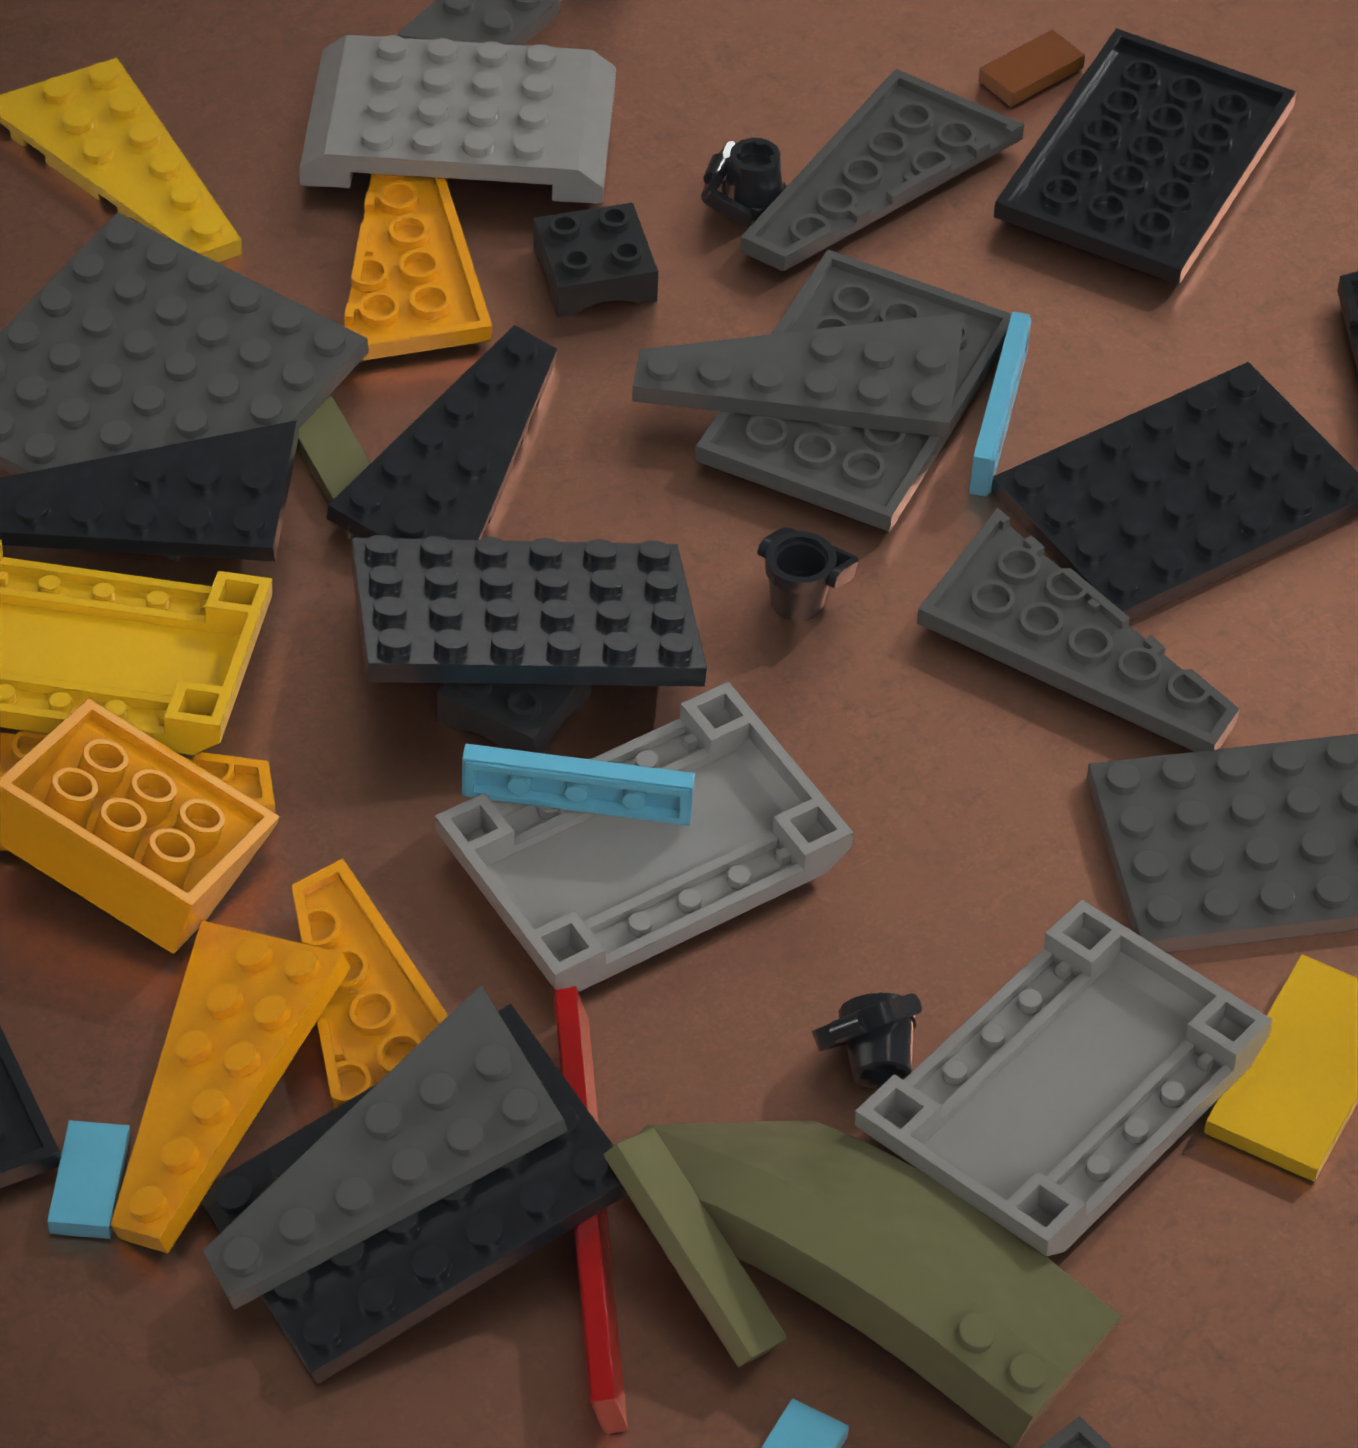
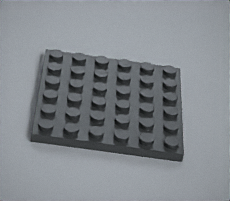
M117 212L0 332V468L13 475L296 420L299 429L369 353L368 340L366 337ZM164 555L175 562H178L182 557Z

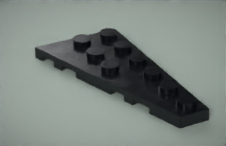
M514 325L328 504L327 520L348 531L349 526V533L358 538L386 535L398 539H424L430 536H441L450 540L481 539L487 523L491 521L510 475L519 445L524 441L533 411L536 406L538 407L554 368L557 349Z
M297 420L0 478V540H2V545L276 561L299 438Z

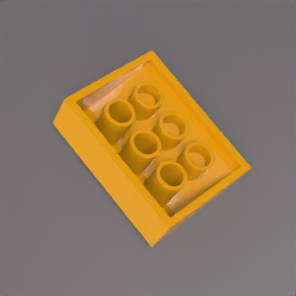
M89 698L0 778V846L172 954L199 929L201 920L206 921L277 826L280 818L277 814Z

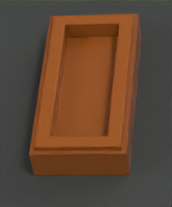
M1052 29L981 67L979 82L1012 107L1084 68L1085 54Z

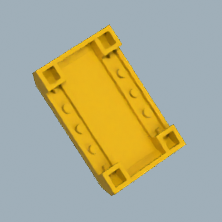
M0 540V727L50 734L89 698L177 753L195 755L221 743L272 598V578L218 571L213 585L205 586L3 557L2 540Z

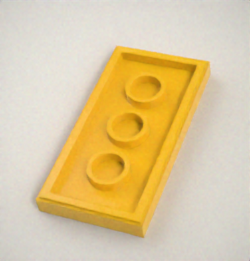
M1301 954L1266 1015L1272 1019L1268 1039L1250 1068L1218 1099L1206 1120L1204 1133L1315 1182L1358 1104V978Z

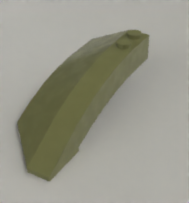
M818 1121L646 1125L638 1133L640 1134L651 1128L656 1130L737 1258L805 1295L868 1336L915 1370L1011 1448H1015L1122 1318L1118 1312L1041 1252L967 1203L929 1175L865 1141Z

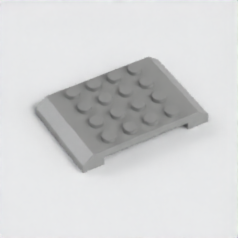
M345 35L322 49L299 168L300 185L350 188L353 172L552 185V201L603 204L616 87V67L595 51L588 49L555 48L543 44L534 46L507 45L494 41L484 43L458 42L445 38L435 40L409 39L396 35L385 37Z
M729 682L681 703L679 719L590 759L695 773L690 825L502 801L493 804L486 793L435 815V831L553 988L558 990L576 986L578 991L599 983L826 874L852 848L854 834Z
M1081 899L1045 933L1044 949L904 1080L894 1074L855 1110V1126L1045 1256H1051L1065 1252L1250 1068L1270 1035L1272 1019Z

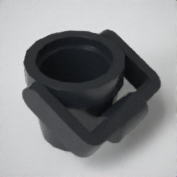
M747 138L737 143L734 141L727 142L722 150L714 154L703 177L705 186L701 193V198L707 206L743 227L750 226L787 187L783 180L781 154L778 147L771 141L763 138ZM721 185H722V192H720V191L717 190Z
M788 527L780 528L763 538L757 551L758 556L765 558V571L769 578L771 606L778 615L791 621H807L819 615L824 608L829 586L837 589L852 580L859 562L857 556L831 545L828 540L818 534L798 531Z
M882 992L864 994L845 1002L838 1011L839 1019L813 1030L812 1034L819 1052L846 1044L853 1080L865 1087L880 1088L894 1074L904 1080L912 1072L914 1029L917 1027L916 1015L921 1013L922 1004L914 993L903 996Z

